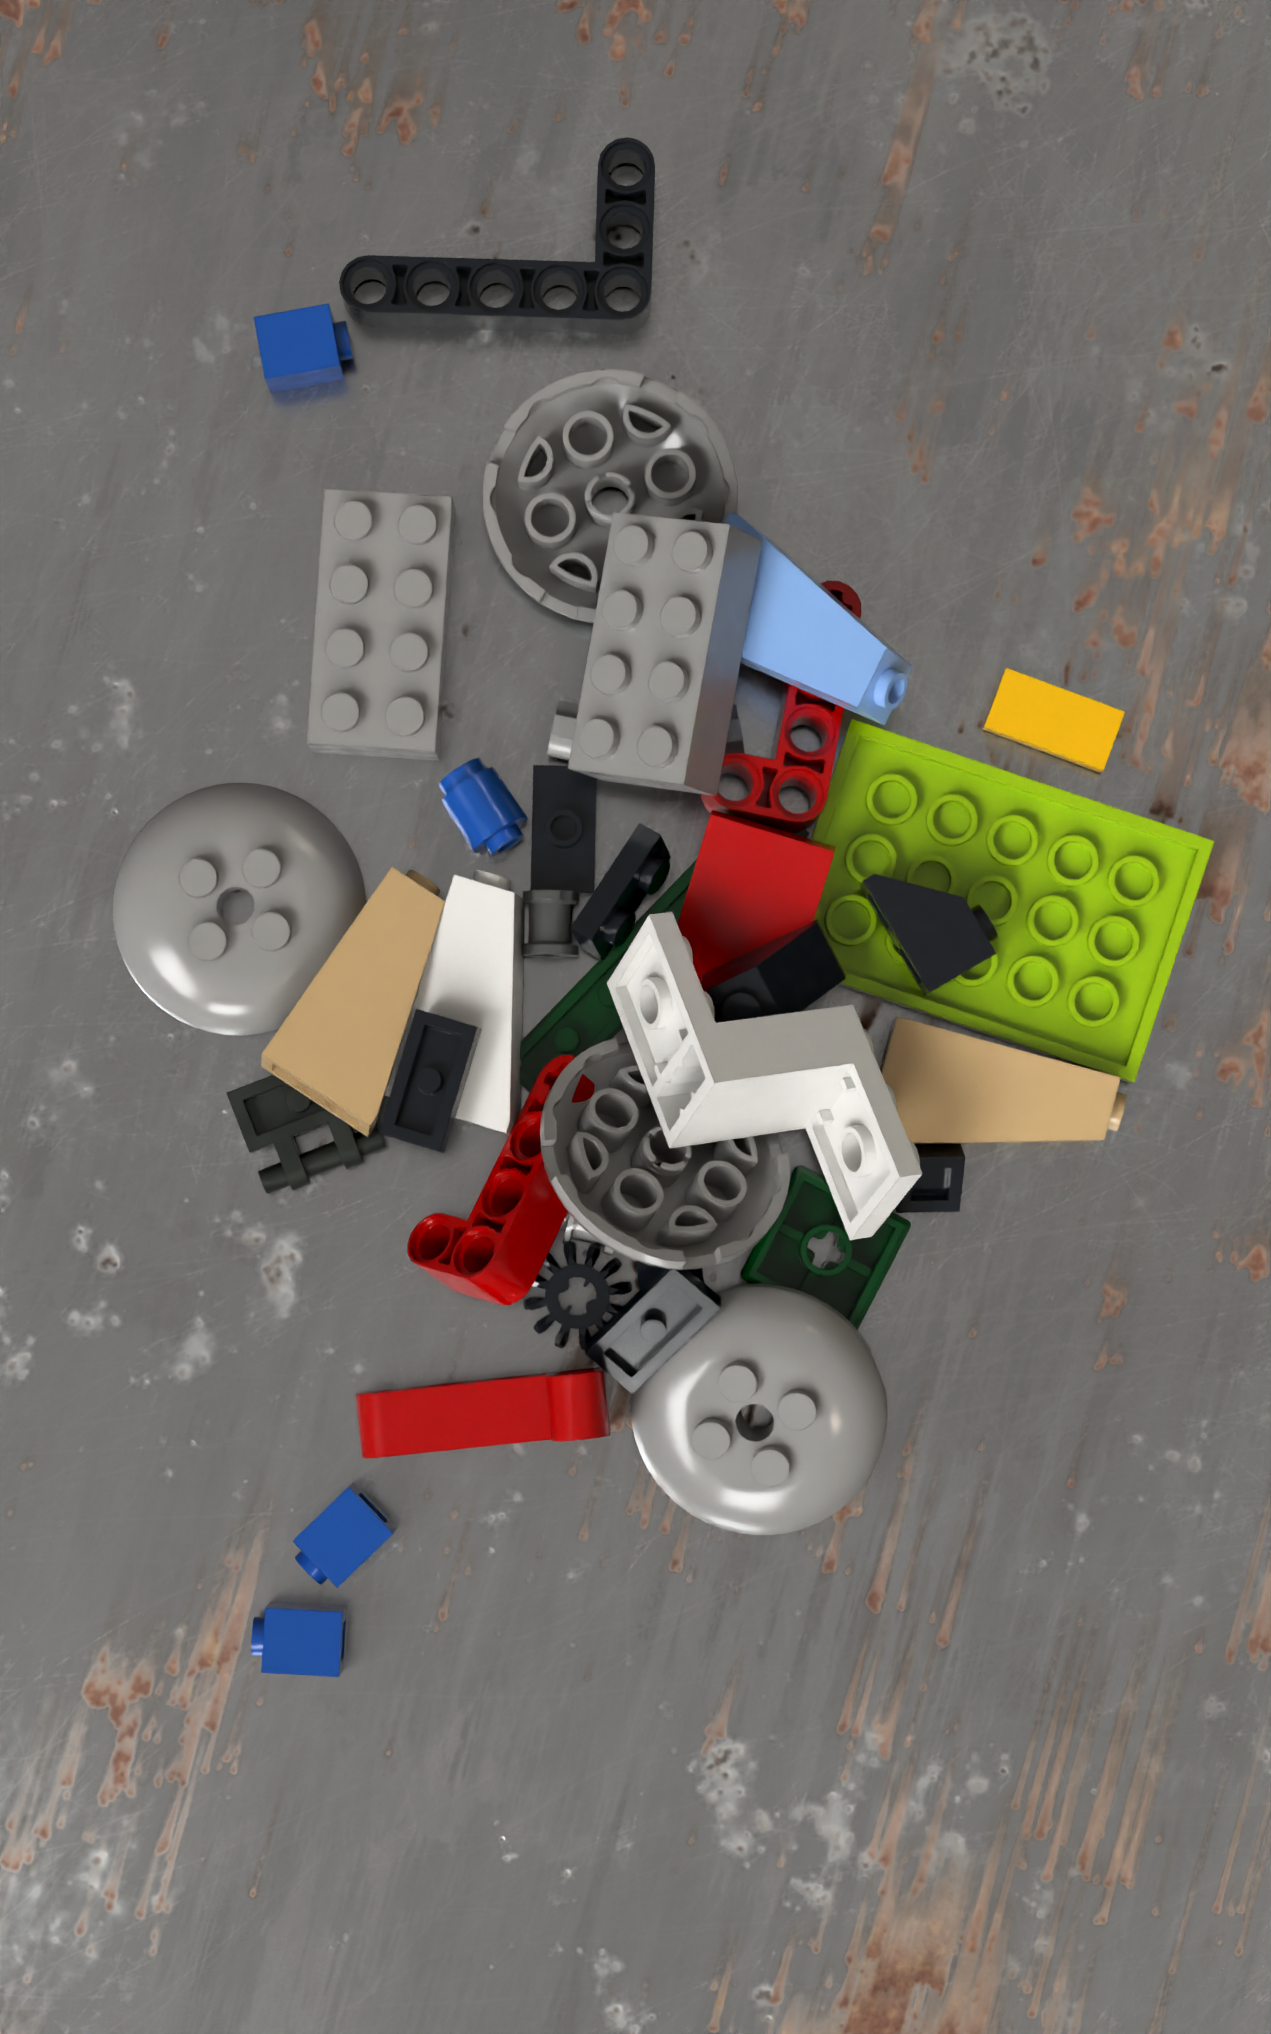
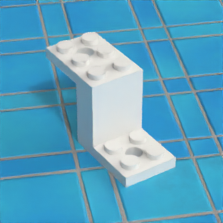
M673 912L649 914L608 980L607 986L669 1149L806 1129L849 1239L855 1240L872 1237L923 1173L920 1168L917 1148L907 1137L896 1110L897 1105L894 1092L884 1081L874 1056L871 1036L862 1027L854 1005L716 1023L712 999L702 989L693 966V954L690 943L686 937L681 935Z

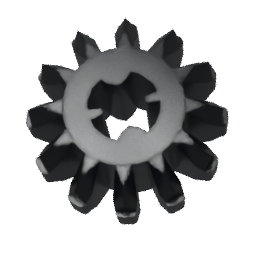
M574 1242L564 1243L563 1252L567 1266L562 1268L555 1257L548 1252L543 1265L554 1275L549 1280L538 1274L532 1285L546 1289L545 1296L530 1297L523 1302L525 1310H535L547 1306L549 1314L539 1319L534 1325V1330L538 1334L545 1332L555 1320L562 1325L555 1338V1346L559 1348L565 1347L569 1339L570 1330L574 1328L579 1329V1344L581 1349L585 1350L586 1342L591 1338L588 1327L595 1324L598 1330H600L607 1323L603 1318L605 1312L615 1315L624 1306L609 1302L610 1295H623L632 1291L629 1281H621L612 1285L607 1283L606 1278L617 1272L622 1266L618 1258L610 1260L601 1271L593 1267L601 1251V1247L597 1244L590 1245L585 1264L577 1263V1249ZM573 1277L586 1279L583 1286L586 1287L591 1283L596 1291V1299H591L587 1302V1312L583 1314L571 1313L572 1304L565 1309L560 1301V1293L569 1289V1279Z

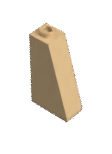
M391 867L261 1056L262 1068L367 1137L375 1128L445 905V901L438 897L440 893L439 888L428 878L413 870H409L404 875L394 867Z
M896 1017L892 1020L880 1065V1071L885 1083L894 1092L897 1105L896 1110L907 1137L914 1144L1100 1141L1105 1139L1107 1129L1118 1130L1127 1098L1126 1094L1117 1092L1121 1077L901 1017Z

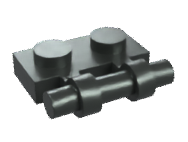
M274 1075L227 1092L249 1153L274 1145L280 1162L258 1171L266 1194L291 1186L293 1191L310 1185V1178L341 1165H344L349 1170L364 1164V1156L386 1148L382 1134H379L380 1129L377 1124L368 1137L359 1131L354 1133L350 1125ZM328 1123L334 1141L300 1154L294 1136Z

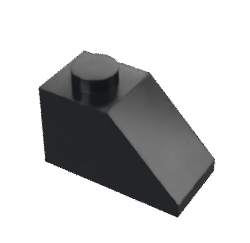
M873 874L861 883L860 888L924 996L996 954L990 942L998 938L997 932L979 904L970 909L964 897Z
M815 920L702 974L700 983L703 991H706L712 999L715 1012L714 1019L718 1023L801 1012L845 980L846 974L818 920Z

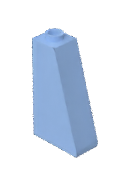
M729 512L724 524H730L762 540L741 663L885 726L892 710L902 702L906 694L908 677L913 666L767 535L741 516Z

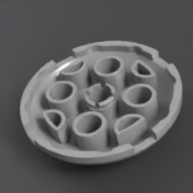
M599 369L581 372L564 377L536 392L505 423L504 429L494 445L489 461H487L484 473L482 495L485 524L491 544L506 572L521 589L543 606L558 614L588 623H594L613 514H604L593 506V497L599 490L610 486L622 490L629 500L626 507L620 511V513L722 524H724L729 512L737 514L738 485L735 466L730 450L715 422L698 403L683 391H677L664 383L645 377V374L635 371Z
M255 783L218 784L188 793L173 801L150 819L137 834L126 852L116 878L113 895L114 931L117 945L129 973L140 989L163 1011L185 1024L210 1033L228 1036L260 1035L279 1030L367 903L366 889L361 869L349 843L339 829L316 807L296 795L272 786ZM236 890L250 893L254 900L252 916L246 922L239 925L227 923L221 913L224 900Z
M616 1038L588 1048L564 1068L548 1093L541 1116L540 1142L543 1162L550 1183L566 1210L577 1223L590 1235L615 1252L632 1260L665 1269L688 1270L711 1267L728 1262L754 1247L766 1235L781 1213L788 1194L790 1161L789 1153H782L776 1133L669 1149L629 1042L617 1043ZM583 1074L595 1084L594 1094L586 1101L572 1103L571 1100L577 1084ZM656 1158L662 1161L660 1166L654 1163Z
M734 1285L731 1289L716 1293L721 1297V1309L631 1395V1421L634 1437L645 1466L656 1483L677 1505L691 1515L718 1528L741 1534L776 1535L790 1533L815 1525L834 1515L847 1505L868 1481L882 1452L887 1431L888 1398L886 1387L883 1385L879 1369L871 1354L872 1350L855 1326L833 1307L812 1295L780 1285ZM751 1404L762 1405L770 1411L774 1421L767 1426L751 1428L748 1426L749 1423L743 1418L741 1409Z

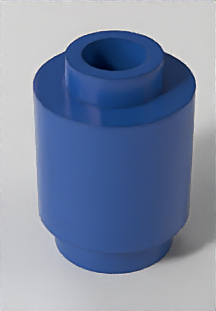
M475 758L462 764L440 781L438 786L445 796L442 799V804L474 853H480L488 849L492 856H497L513 847L524 837L520 827L525 824L528 817L494 767L487 768L481 758Z

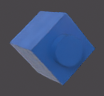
M329 303L254 317L264 378L271 393L345 380L342 360L353 358L346 320L334 322Z
M353 1482L293 1540L301 1550L295 1556V1559L317 1583L322 1585L329 1579L338 1588L397 1530V1527Z
M271 1601L265 1607L264 1617H254L252 1626L251 1655L262 1656L261 1673L339 1677L344 1670L348 1605Z

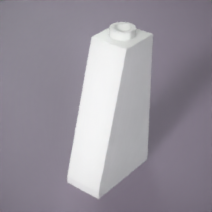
M475 870L472 880L457 875L453 876L385 1096L390 1097L416 1009L481 1028L482 1031L455 1118L510 1134L520 1114L522 945H524L525 903L520 896L509 891L511 880L489 872Z

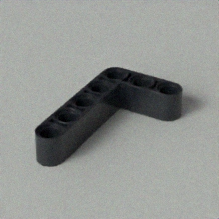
M628 137L614 140L601 152L597 178L595 262L361 256L349 262L341 273L339 285L347 312L359 324L370 327L628 334L635 332L648 320L651 310L655 162L653 154L644 143ZM631 163L638 166L644 173V176L634 185L623 186L613 181L609 174L617 165ZM626 224L639 230L642 238L632 248H618L610 243L607 238L610 231L619 225ZM364 280H380L387 286V289L379 301L365 304L353 297L354 290ZM431 281L442 282L449 287L450 294L439 305H425L416 298L417 291L422 285ZM493 283L505 284L514 292L513 297L509 303L502 307H489L479 299L480 293L486 286ZM555 285H565L574 290L577 298L566 309H553L542 300L546 290ZM624 286L637 292L640 301L633 309L621 312L611 308L605 301V298L613 289Z

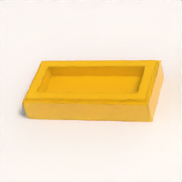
M1005 668L982 730L1102 773L1125 711Z

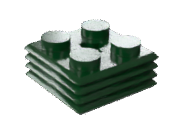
M800 1165L795 1167L790 1176L788 1194L781 1213L766 1235L754 1246L740 1276L750 1284L780 1285L812 1295L841 1313L858 1330L911 1228V1223L892 1212L872 1237L850 1240L825 1177ZM828 1232H831L838 1237L835 1241V1247L843 1252L842 1257L838 1263L833 1261L825 1262L821 1269L812 1264L815 1253L807 1248L808 1243L812 1237L823 1239Z

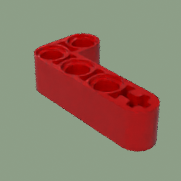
M840 581L820 583L861 619L860 599L849 585ZM785 683L771 759L744 753H727L723 758L721 775L733 773L740 776L746 782L748 796L739 801H731L724 798L719 792H717V796L701 794V800L705 809L710 814L713 809L788 833H798L808 829L823 810L827 800L844 708ZM798 725L813 727L821 737L822 747L816 751L799 749L791 739L790 730ZM786 786H796L803 789L810 799V810L804 813L787 811L779 800V790Z
M561 1055L552 1059L538 1075L468 1220L443 1213H434L421 1220L410 1234L407 1243V1254L410 1260L457 1293L498 1305H511L518 1302L528 1293L547 1257L568 1211L555 1193L544 1166L540 1142V1123L548 1093L559 1074L575 1058L573 1055ZM583 1074L577 1084L571 1100L572 1103L586 1101L594 1094L595 1084Z
M601 1367L355 1394L361 1456L363 1459L552 1440V1442L601 1438L611 1434L605 1372Z

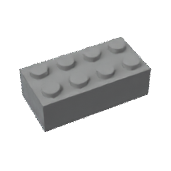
M324 489L307 744L313 753L439 761L456 515L451 496Z
M613 512L568 769L604 781L717 796L762 540L730 524Z

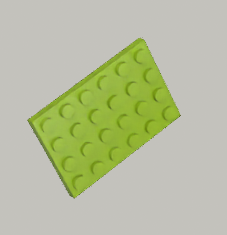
M851 719L830 781L826 803L818 816L811 837L812 840L836 847L813 921L818 920L846 974V979L838 985L1084 1068L1121 1077L1122 1081L1128 1083H1135L1215 841ZM873 874L964 897L970 909L979 904L997 932L998 938L990 942L996 954L924 996L860 888L861 883Z

